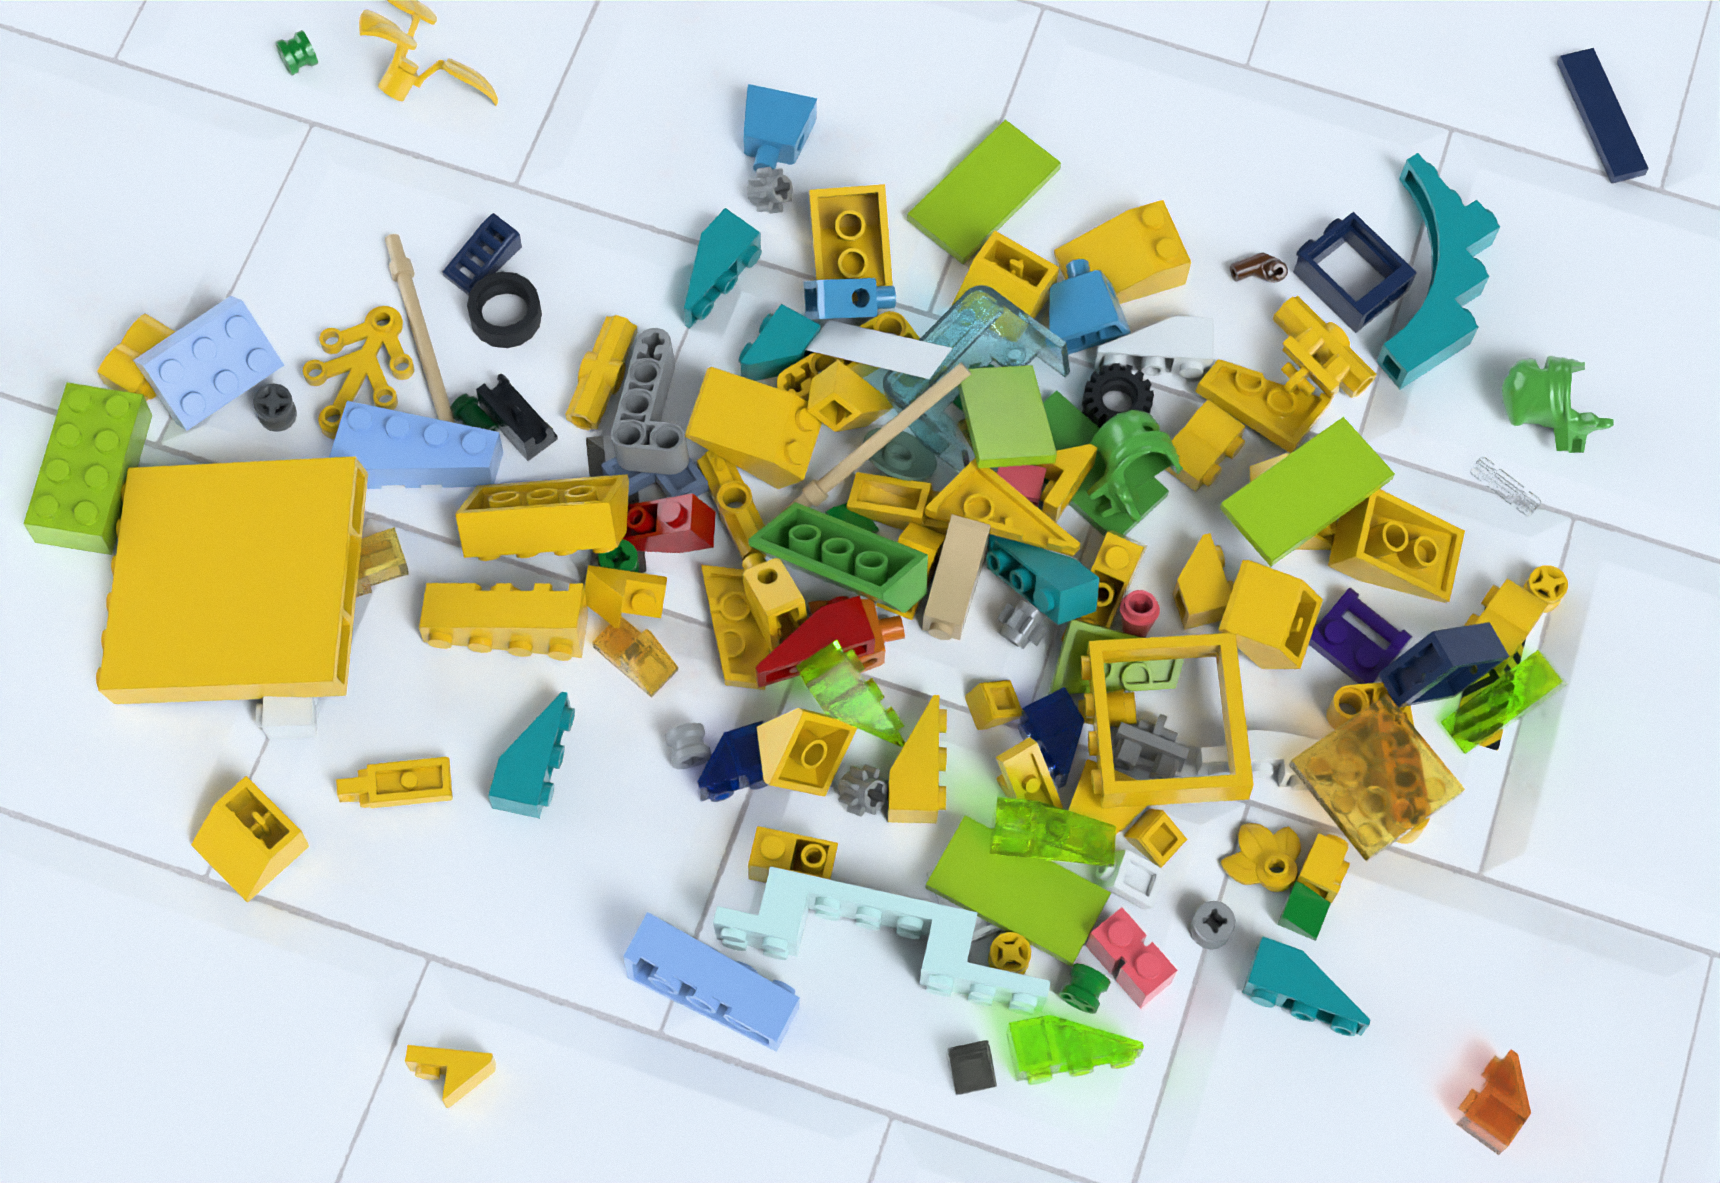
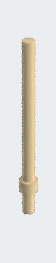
M390 234L385 238L391 258L389 264L393 281L398 282L438 420L455 423L412 279L415 276L411 259L405 255L400 235Z
M962 362L959 363L818 481L813 479L803 487V493L785 507L781 513L794 502L809 508L812 505L815 507L819 506L829 497V491L969 377L971 372Z

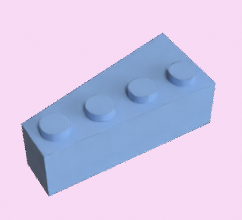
M347 401L329 458L356 456L368 472L367 489H382V486L405 485V488H421V485H442V488L494 484L504 452L500 433L496 431Z
M649 912L646 913L623 956L628 979L776 1052L799 1010L800 997L795 995V989L779 980H773L772 982L764 978L753 967L743 962L732 960L711 946L700 942Z

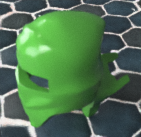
M1548 356L1544 369L1538 367L1536 359H1521L1510 368L1509 375L1505 378L1502 385L1503 403L1511 425L1540 424L1543 427L1553 428L1556 451L1584 453L1587 435L1596 430L1611 428L1614 426V420L1611 418H1598L1592 412L1579 413L1571 408L1572 373L1585 370V362H1580L1573 358Z
M1139 410L1121 412L1110 418L1096 432L1090 444L1097 447V454L1101 456L1105 464V475L1087 490V493L1091 500L1104 494L1109 498L1110 502L1098 508L1103 518L1118 512H1125L1133 522H1139L1143 517L1139 509V494L1136 487L1150 481L1168 467H1171L1177 474L1183 470L1179 464L1180 456L1176 453V448L1169 435L1160 431L1158 423L1151 414Z

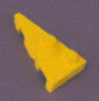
M975 458L925 507V514L930 518L950 523L952 514L991 525L989 534L1072 557L1080 549V542L991 468L978 469Z

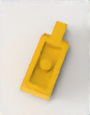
M449 757L367 764L366 769L357 770L358 777L336 779L339 802H359L361 808H381L453 800Z

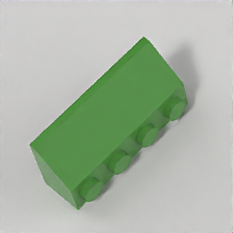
M794 502L749 538L750 547L771 559L779 558L783 564L793 569L805 572L827 583L834 584L902 613H906L927 594L928 554L797 502Z

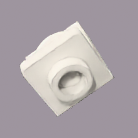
M1124 849L1108 853L1100 860L1095 871L1097 877L1095 884L1146 910L1154 907L1166 871L1132 851Z

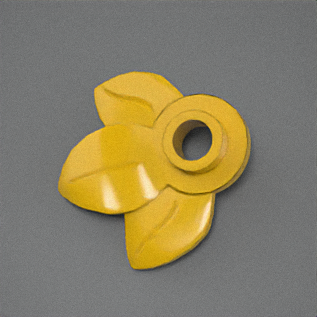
M1242 824L1238 833L1241 851L1221 860L1224 871L1235 881L1243 885L1260 883L1272 892H1283L1289 889L1298 877V867L1295 862L1301 852V843L1298 835L1289 826L1273 834L1261 824ZM1275 867L1284 869L1280 873L1270 871V869Z

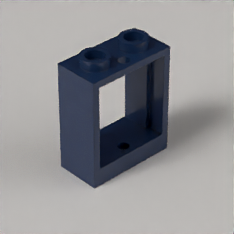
M1354 211L1343 220L1340 218L1333 220L1326 227L1323 235L1316 241L1313 239L1306 241L1296 253L1298 259L1293 271L1355 333L1410 290L1417 274ZM1345 242L1353 247L1385 278L1357 302L1318 265V263Z
M1490 622L1432 631L1381 670L1378 675L1396 707L1401 708L1454 698L1510 656ZM1473 665H1476L1477 673L1473 672Z

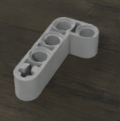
M649 328L640 333L636 339L611 431V439L617 462L625 470L669 475L682 472L689 464V453L683 429L674 423L661 422L675 369L671 338L664 329Z

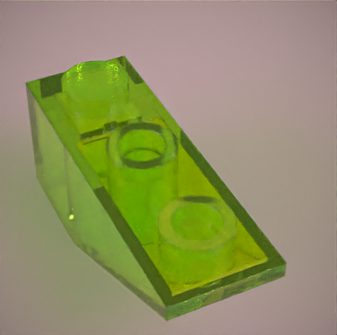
M835 640L796 666L806 687L826 715L899 747L905 745L906 742L899 732L905 725L892 706L886 710L884 709L880 701L885 696L875 680L870 678L865 681L860 673L866 668L853 649L845 652L838 640Z
M1538 649L1442 720L1441 724L1463 753L1467 754L1537 708L1567 686L1568 683L1546 654Z
M997 797L992 815L990 854L1114 867L1116 826L1040 801Z
M1053 1015L1009 1022L1006 1030L1016 1081L1027 1080L1029 1085L1051 1081L1053 1079L1052 1075L1069 1072L1070 1077L1087 1075L1094 1072L1095 1066L1110 1064L1111 1069L1129 1067L1136 1063L1135 1059L1140 1058L1144 1050V1045L1141 1041Z

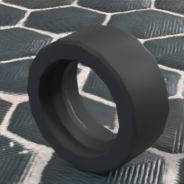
M501 271L488 274L479 280L469 293L467 309L472 329L481 341L492 347L511 348L520 346L530 340L540 327L542 310L537 289L529 279L517 273ZM512 294L525 300L527 313L523 319L515 324L496 326L483 318V306L494 296Z

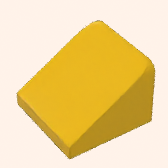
M1011 680L979 683L965 696L977 730H986L1024 716Z
M1152 808L1148 809L1124 835L1132 846L1160 868L1188 840L1164 810Z

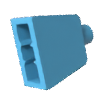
M748 84L743 137L744 154L755 157L753 165L755 172L756 169L771 167L772 170L776 169L777 162L788 165L796 163L816 123L817 98Z
M1076 259L1066 265L1068 279L1055 283L1050 288L1049 338L1055 348L1063 356L1131 334L1114 287L1102 271L1094 270L1090 272L1089 262L1084 259Z
M875 278L805 281V317L810 320L877 317V309L895 308V287L876 286ZM853 292H855L858 296V302L856 305H854L852 302Z

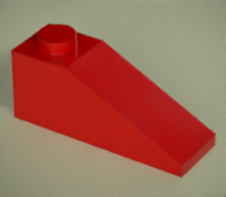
M860 595L852 598L848 596L833 598L801 624L755 666L758 688L873 654L875 637Z

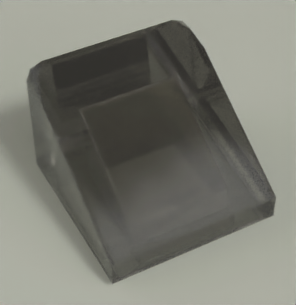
M989 1040L947 1049L946 1057L955 1096L997 1087Z

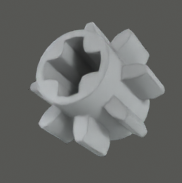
M771 167L756 169L758 178L748 179V199L753 205L757 206L756 211L758 213L766 211L769 214L783 212L782 203L792 202V181L786 175H783L782 168L772 170Z
M1020 600L1016 608L1007 603L997 618L1004 625L999 634L1023 650L1029 641L1038 646L1048 631L1046 627L1041 625L1046 616L1023 600Z
M867 764L862 769L851 766L850 771L843 775L839 782L840 797L838 801L848 805L847 812L862 817L864 812L875 815L876 811L885 804L888 798V779L879 777L880 769Z

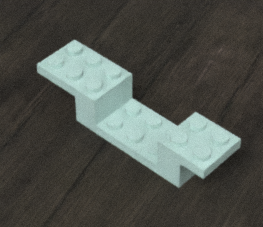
M771 866L759 915L720 906L716 908L713 920L716 938L723 940L722 945L733 950L746 951L747 946L764 949L763 955L773 959L787 960L788 955L798 957L808 910L811 909L815 910V916L825 920L839 921L840 916L855 919L857 926L870 930H880L882 925L896 928V934L910 939H921V934L929 936L919 983L920 985L927 986L926 991L928 993L942 997H951L952 992L968 995L967 1000L969 1002L982 1006H992L993 1001L1009 1005V1011L1029 1016L1033 1015L1034 1010L1042 1012L1048 998L1051 983L1049 980L967 962L977 912Z

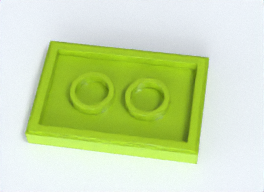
M1033 365L968 369L971 375L958 385V390L978 469L1055 463L1057 452Z

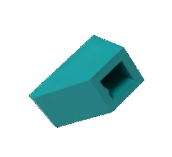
M781 303L774 315L769 313L764 318L759 328L760 334L755 342H748L741 351L738 359L741 365V376L754 381L778 377L783 370L814 353L805 349L819 333L821 325Z

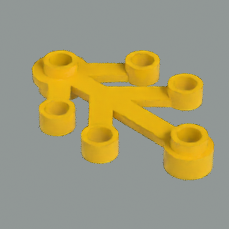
M378 306L366 315L364 323L342 331L336 328H327L321 332L319 336L320 344L323 351L328 354H337L344 346L366 339L362 349L325 363L316 359L310 360L303 366L304 378L311 386H320L327 379L350 371L333 405L325 407L319 414L318 422L322 433L326 437L335 439L346 402L354 401L366 376H368L374 391L373 399L375 406L394 410L397 407L398 398L396 391L391 386H388L376 357L384 343L391 358L390 369L392 375L398 380H406L414 373L412 358L404 353L398 339L403 329V319L395 308ZM381 320H390L387 325H377ZM329 338H338L335 344H326ZM400 363L409 365L402 371L396 369V366ZM314 369L322 371L316 377L309 376V373ZM384 395L392 396V399L387 403L379 401ZM333 415H340L339 420L336 422L327 421Z

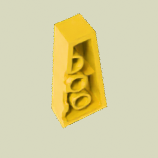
M426 583L419 630L423 642L440 649H448L452 645L466 646L470 650L479 653H488L492 649L506 650L510 654L519 657H528L532 653L546 654L550 658L559 661H568L572 657L582 658L588 621L583 583H569L568 591H553V586L550 583H535L534 590L521 591L511 583H496V585L490 587V591H482V587L476 583Z

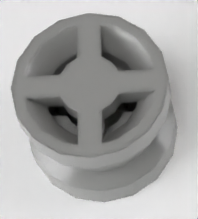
M683 724L672 728L665 734L666 744L672 747L673 750L671 761L674 768H693L711 759L710 747L705 745L703 741L705 736L703 724Z
M1209 901L1199 906L1190 925L1191 937L1195 943L1202 948L1210 950L1219 949L1225 945L1235 929L1236 920L1233 911L1229 906L1219 901ZM1214 917L1219 923H1222V925H1218V923L1214 921Z

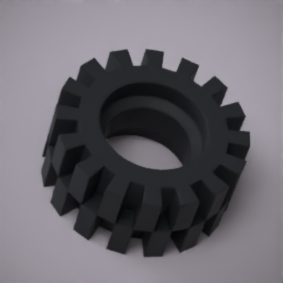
M1113 363L1111 371H1109L1107 365L1100 367L1099 374L1094 371L1090 376V381L1087 380L1081 405L1083 406L1082 413L1101 428L1110 418L1121 413L1107 408L1103 402V396L1109 391H1121L1132 400V406L1122 412L1139 410L1150 414L1154 392L1153 390L1150 391L1151 382L1149 379L1142 381L1143 372L1138 370L1135 375L1132 374L1133 366L1128 364L1125 371L1120 370V363Z

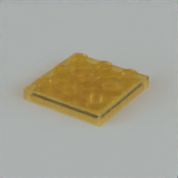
M1388 694L1300 753L1289 764L1291 769L1366 862L1458 798L1465 791L1462 784Z

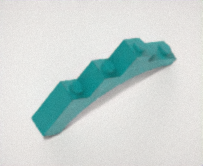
M1419 153L1406 160L1399 180L1416 202L1427 228L1431 247V280L1427 297L1422 307L1401 331L1383 344L1376 361L1399 390L1471 344L1479 326L1476 324L1472 313L1468 309L1462 308V306L1482 294L1490 277L1484 264L1479 259L1474 258V256L1493 244L1501 227L1493 212L1485 209L1477 199L1464 206L1459 194L1443 182L1436 168L1431 163L1426 162Z

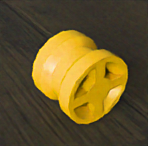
M1542 565L1533 570L1523 588L1547 603L1548 606L1544 613L1553 611L1565 596L1568 589V580L1564 572L1559 568L1551 565ZM1538 590L1547 592L1548 596H1545L1541 592H1538Z
M1006 932L1000 934L990 946L988 954L989 967L1024 975L1031 959L1029 942L1018 933Z

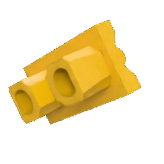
M1312 327L1298 335L1295 339L1290 335L1282 343L1284 346L1282 351L1300 370L1298 371L1290 362H1287L1281 368V371L1289 378V381L1283 388L1289 394L1299 388L1308 397L1316 389L1307 380L1309 377L1332 399L1339 392L1340 383L1350 371V365L1339 354L1335 353L1321 366L1312 356L1325 345V341Z

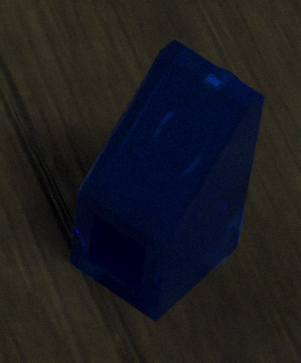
M1065 687L1023 707L1019 720L1020 724H1018V730L1023 741L1031 737L1038 743L1050 776L1058 789L1066 786L1085 721Z
M763 720L723 733L697 781L698 795L701 802L708 799L711 802H719L730 798L734 791L746 787L756 790L768 786L763 779L757 726L763 724Z

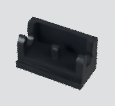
M499 374L497 377L499 383L492 390L485 383L476 389L479 406L493 422L498 424L499 430L529 461L558 440V435L512 386L510 380L504 374Z

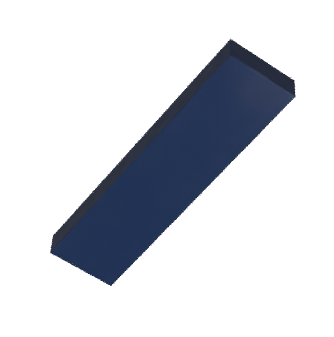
M1594 47L1560 55L1557 64L1611 184L1646 175L1649 167Z

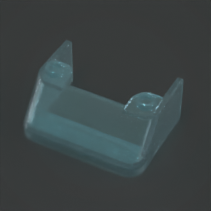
M984 285L974 286L967 290L919 339V341L953 348L931 378L926 379L889 370L883 378V389L887 400L899 414L961 362L968 369L986 368L992 361L1001 367L1025 366L1035 357H1038L1056 372L1066 377L1070 373L1067 343L993 288ZM956 386L908 427L924 447L960 473L970 463L967 446L955 438V423L949 415L943 412L960 395L958 386Z

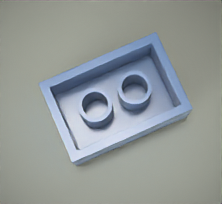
M229 296L133 360L175 423L185 430H189L284 366L244 302L233 296Z

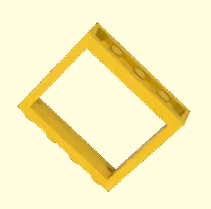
M1235 633L1089 641L1087 656H1081L1082 680H1089L1090 693H1084V711L1086 718H1093L1094 731H1088L1089 756H1096L1098 770L1091 771V783L1094 794H1100L1101 808L1250 799L1254 783ZM1216 657L1230 775L1115 782L1104 663Z

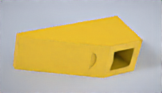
M1113 530L1107 531L1091 568V572L1099 577L1097 609L1093 613L1076 618L1077 620L1111 628L1120 609V603L1129 590L1148 545ZM1065 629V631H1064V633H1063V636H1062V638H1061V640H1060V641H1062V642H1063V639H1064V636H1065L1066 629Z
M940 695L932 696L889 771L888 822L936 824L938 810H946V786H939V771L946 772L947 747H939V733H946L947 709H939Z

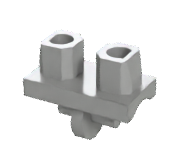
M1160 714L1156 724L1140 719L1137 728L1121 722L1113 744L1116 747L1113 763L1118 768L1133 771L1140 756L1154 762L1148 778L1168 779L1173 778L1177 771L1181 773L1190 748L1175 743L1178 733L1164 728L1168 716Z

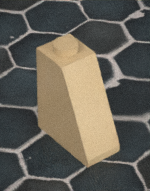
M952 514L923 616L922 630L928 631L931 636L940 640L961 639L986 557L991 525Z

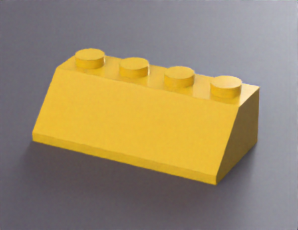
M628 474L477 485L455 513L464 558L478 557L480 561H491L499 558L501 555L516 554L517 558L523 559L534 557L544 552H554V555L566 556L575 553L577 550L592 549L594 553H606L618 547L627 531Z

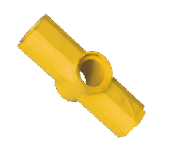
M1298 295L1289 298L1274 314L1272 320L1288 336L1291 335L1294 339L1310 327L1323 338L1325 345L1312 356L1321 366L1335 353L1339 354L1350 365V371L1340 383V388L1350 398L1359 396L1375 380L1377 374L1350 348L1349 338L1343 329L1333 322L1325 323Z
M619 315L606 316L592 351H587L582 359L578 372V385L565 414L566 420L573 423L577 428L587 431L591 429L597 430L611 395H616L621 387L626 370L625 361L638 333L637 325L631 323L628 318Z
M711 451L705 452L697 460V467L708 481L709 492L717 506L719 519L727 527L742 561L751 554L761 553L749 546V538L765 526L753 502L751 489L743 482L736 465ZM732 502H741L743 504L739 508L727 506Z

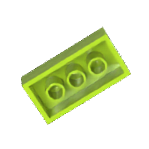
M66 382L23 523L35 543L107 555L113 554L117 540L116 524L121 519L123 508L121 489L123 484L126 483L128 468L138 467L153 416L143 394Z

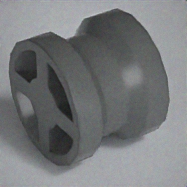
M273 383L261 387L256 392L253 399L254 409L258 414L259 422L264 428L269 431L279 432L293 425L297 417V410L292 395L286 387ZM281 406L282 409L276 413V410Z

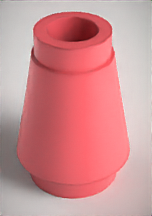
M1135 590L1122 599L1120 614L1123 632L1146 638L1160 613L1159 604L1151 593L1144 590Z

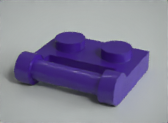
M1350 587L1313 629L1308 645L1357 684L1375 683L1379 678L1378 673L1399 656L1413 636L1405 629L1399 631L1358 598L1360 594ZM1346 612H1351L1390 643L1386 650L1382 649L1344 619L1343 616Z

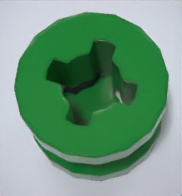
M303 30L295 32L294 37L287 41L280 39L275 42L280 58L291 76L299 73L300 68L305 65L312 67L318 64L316 53Z
M622 539L618 547L610 552L598 554L600 567L639 573L637 550L627 540Z
M1076 963L1070 971L1071 980L1069 984L1062 987L1059 996L1067 1004L1080 1011L1096 1014L1100 1006L1099 997L1101 993L1107 992L1111 981L1098 970Z

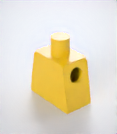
M754 553L742 561L745 597L761 633L772 652L807 620L805 599L781 559L774 558L766 561L762 553Z

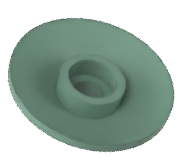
M881 428L869 431L865 435L863 443ZM902 431L869 458V461L887 475L906 481L926 480L934 474L937 467V460L932 450L923 441L905 431Z

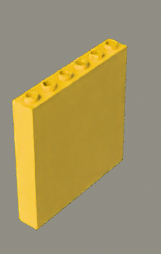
M356 456L128 468L126 483L123 484L121 489L122 515L116 524L118 538L117 553L111 561V571L113 574L112 590L106 598V608L108 611L107 627L101 635L103 649L102 664L96 672L98 691L113 704L263 699V696H346L368 472Z

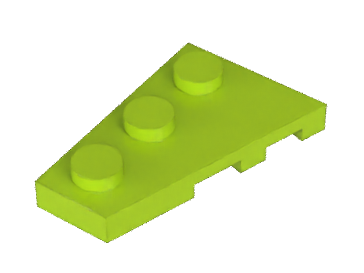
M1077 619L1068 621L1048 695L1052 697L1064 696V694L1090 693L1089 680H1082L1081 656H1087L1089 641L1144 637ZM1184 659L1104 663L1106 692L1120 689L1128 692L1176 689Z

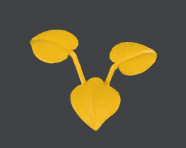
M387 0L398 9L411 14L412 22L408 33L403 32L398 25L386 17L369 9L363 10L359 17L360 36H376L397 44L393 60L378 84L379 89L385 94L403 102L413 85L420 88L424 80L441 69L486 94L494 105L497 106L498 97L491 83L475 69L454 59L448 58L447 61L438 60L421 75L417 74L419 66L406 58L408 49L415 50L418 44L413 37L420 19L431 25H435L437 22L436 14L428 6L418 0Z

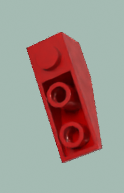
M693 493L629 504L627 531L623 540L629 541L639 552L684 553L714 548L716 511Z

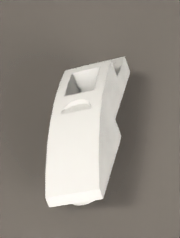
M1247 730L1253 778H1264L1271 776L1273 772H1277L1279 787H1291L1293 791H1308L1314 789L1316 785H1331L1333 789H1348L1354 787L1356 783H1360L1367 771L1366 762L1328 743L1286 732ZM1226 746L1200 748L1196 758L1197 776L1230 775Z

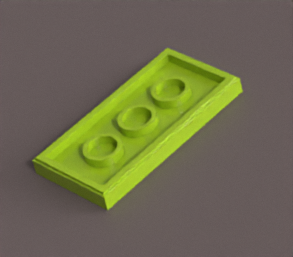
M1005 119L907 214V221L963 265L986 243L994 230L998 231L1061 169V162Z
M1343 416L1224 500L1220 505V510L1268 565L1272 567L1393 480L1395 473Z
M964 815L925 885L926 889L968 911L977 912L978 917L1006 932L1022 935L1033 947L1071 967L1111 895V892L966 815Z

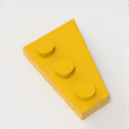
M1220 359L1205 374L1195 390L1196 393L1207 400L1209 399L1222 410L1290 454L1298 447L1333 400V398L1330 399L1322 392L1320 396L1311 394L1307 397L1299 388L1289 394L1283 388L1285 385L1265 379L1263 373Z
M701 565L725 685L765 690L766 686L758 688L755 666L770 654V649L746 601L742 576L744 569Z

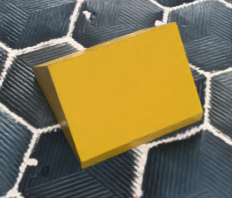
M797 708L757 726L764 782L775 787L825 797L859 724L852 720Z

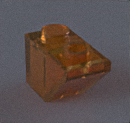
M1512 1049L1501 1059L1496 1055L1492 1057L1480 1074L1486 1079L1483 1086L1478 1092L1471 1088L1457 1108L1463 1112V1115L1456 1125L1497 1155H1500L1509 1147L1531 1114L1519 1055Z

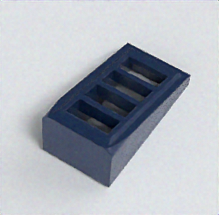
M492 213L442 271L443 276L469 296L470 291L479 280L488 274L496 273L522 248L519 232L495 213ZM494 236L499 238L502 241V243L495 239ZM485 245L494 251L492 255L483 249ZM474 256L484 263L482 268L471 260ZM462 267L467 268L475 275L472 280L460 271Z

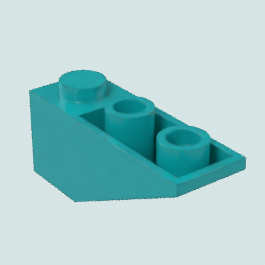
M724 208L701 233L684 305L685 326L689 329L698 319L702 321L710 314L714 307V302L722 293L728 294L736 285L741 272L746 267L752 268L762 254L761 232L727 208Z
M992 534L989 535L988 553L986 556L987 568L1054 623L1060 625L1096 611L1099 577L1079 561L1043 548Z
M562 691L499 757L488 795L492 809L540 819L543 806H550L555 786L554 783L550 782L554 768L560 769L565 752V745H560L564 731H571L575 717V708L570 706L567 692Z
M1264 936L1261 938L1256 947L1242 993L1251 996L1250 1000L1260 1006L1273 1008L1277 1005L1291 1010L1290 1014L1299 1020L1314 1022L1316 1019L1330 1024V1028L1338 1034L1353 1037L1355 1034L1362 1036L1369 1027L1371 1019L1303 950Z

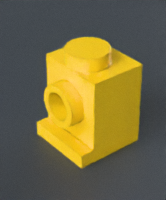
M1318 833L1296 881L1304 884L1332 904L1350 866V863L1344 860L1349 844L1338 836L1331 834L1324 836Z

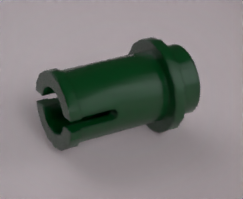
M465 393L452 403L450 409L453 412L452 417L456 421L461 420L467 426L498 431V424L493 422L478 406L479 401L475 396L470 397Z

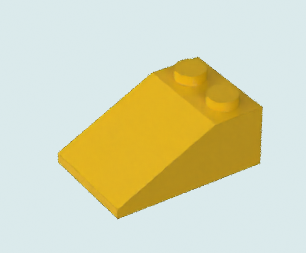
M885 184L809 190L816 280L875 278L876 286H893ZM855 292L852 294V302L858 301V296Z
M1164 200L1129 209L1054 250L1055 258L1065 280L1068 279L1066 265L1076 259L1087 260L1090 272L1101 270L1111 282L1120 304L1185 285L1191 266V260Z
M709 367L706 370L685 437L774 488L781 489L804 480L822 422L807 411L808 402L793 393Z
M1379 489L1338 519L1328 566L1361 582L1447 603L1450 602L1465 530Z

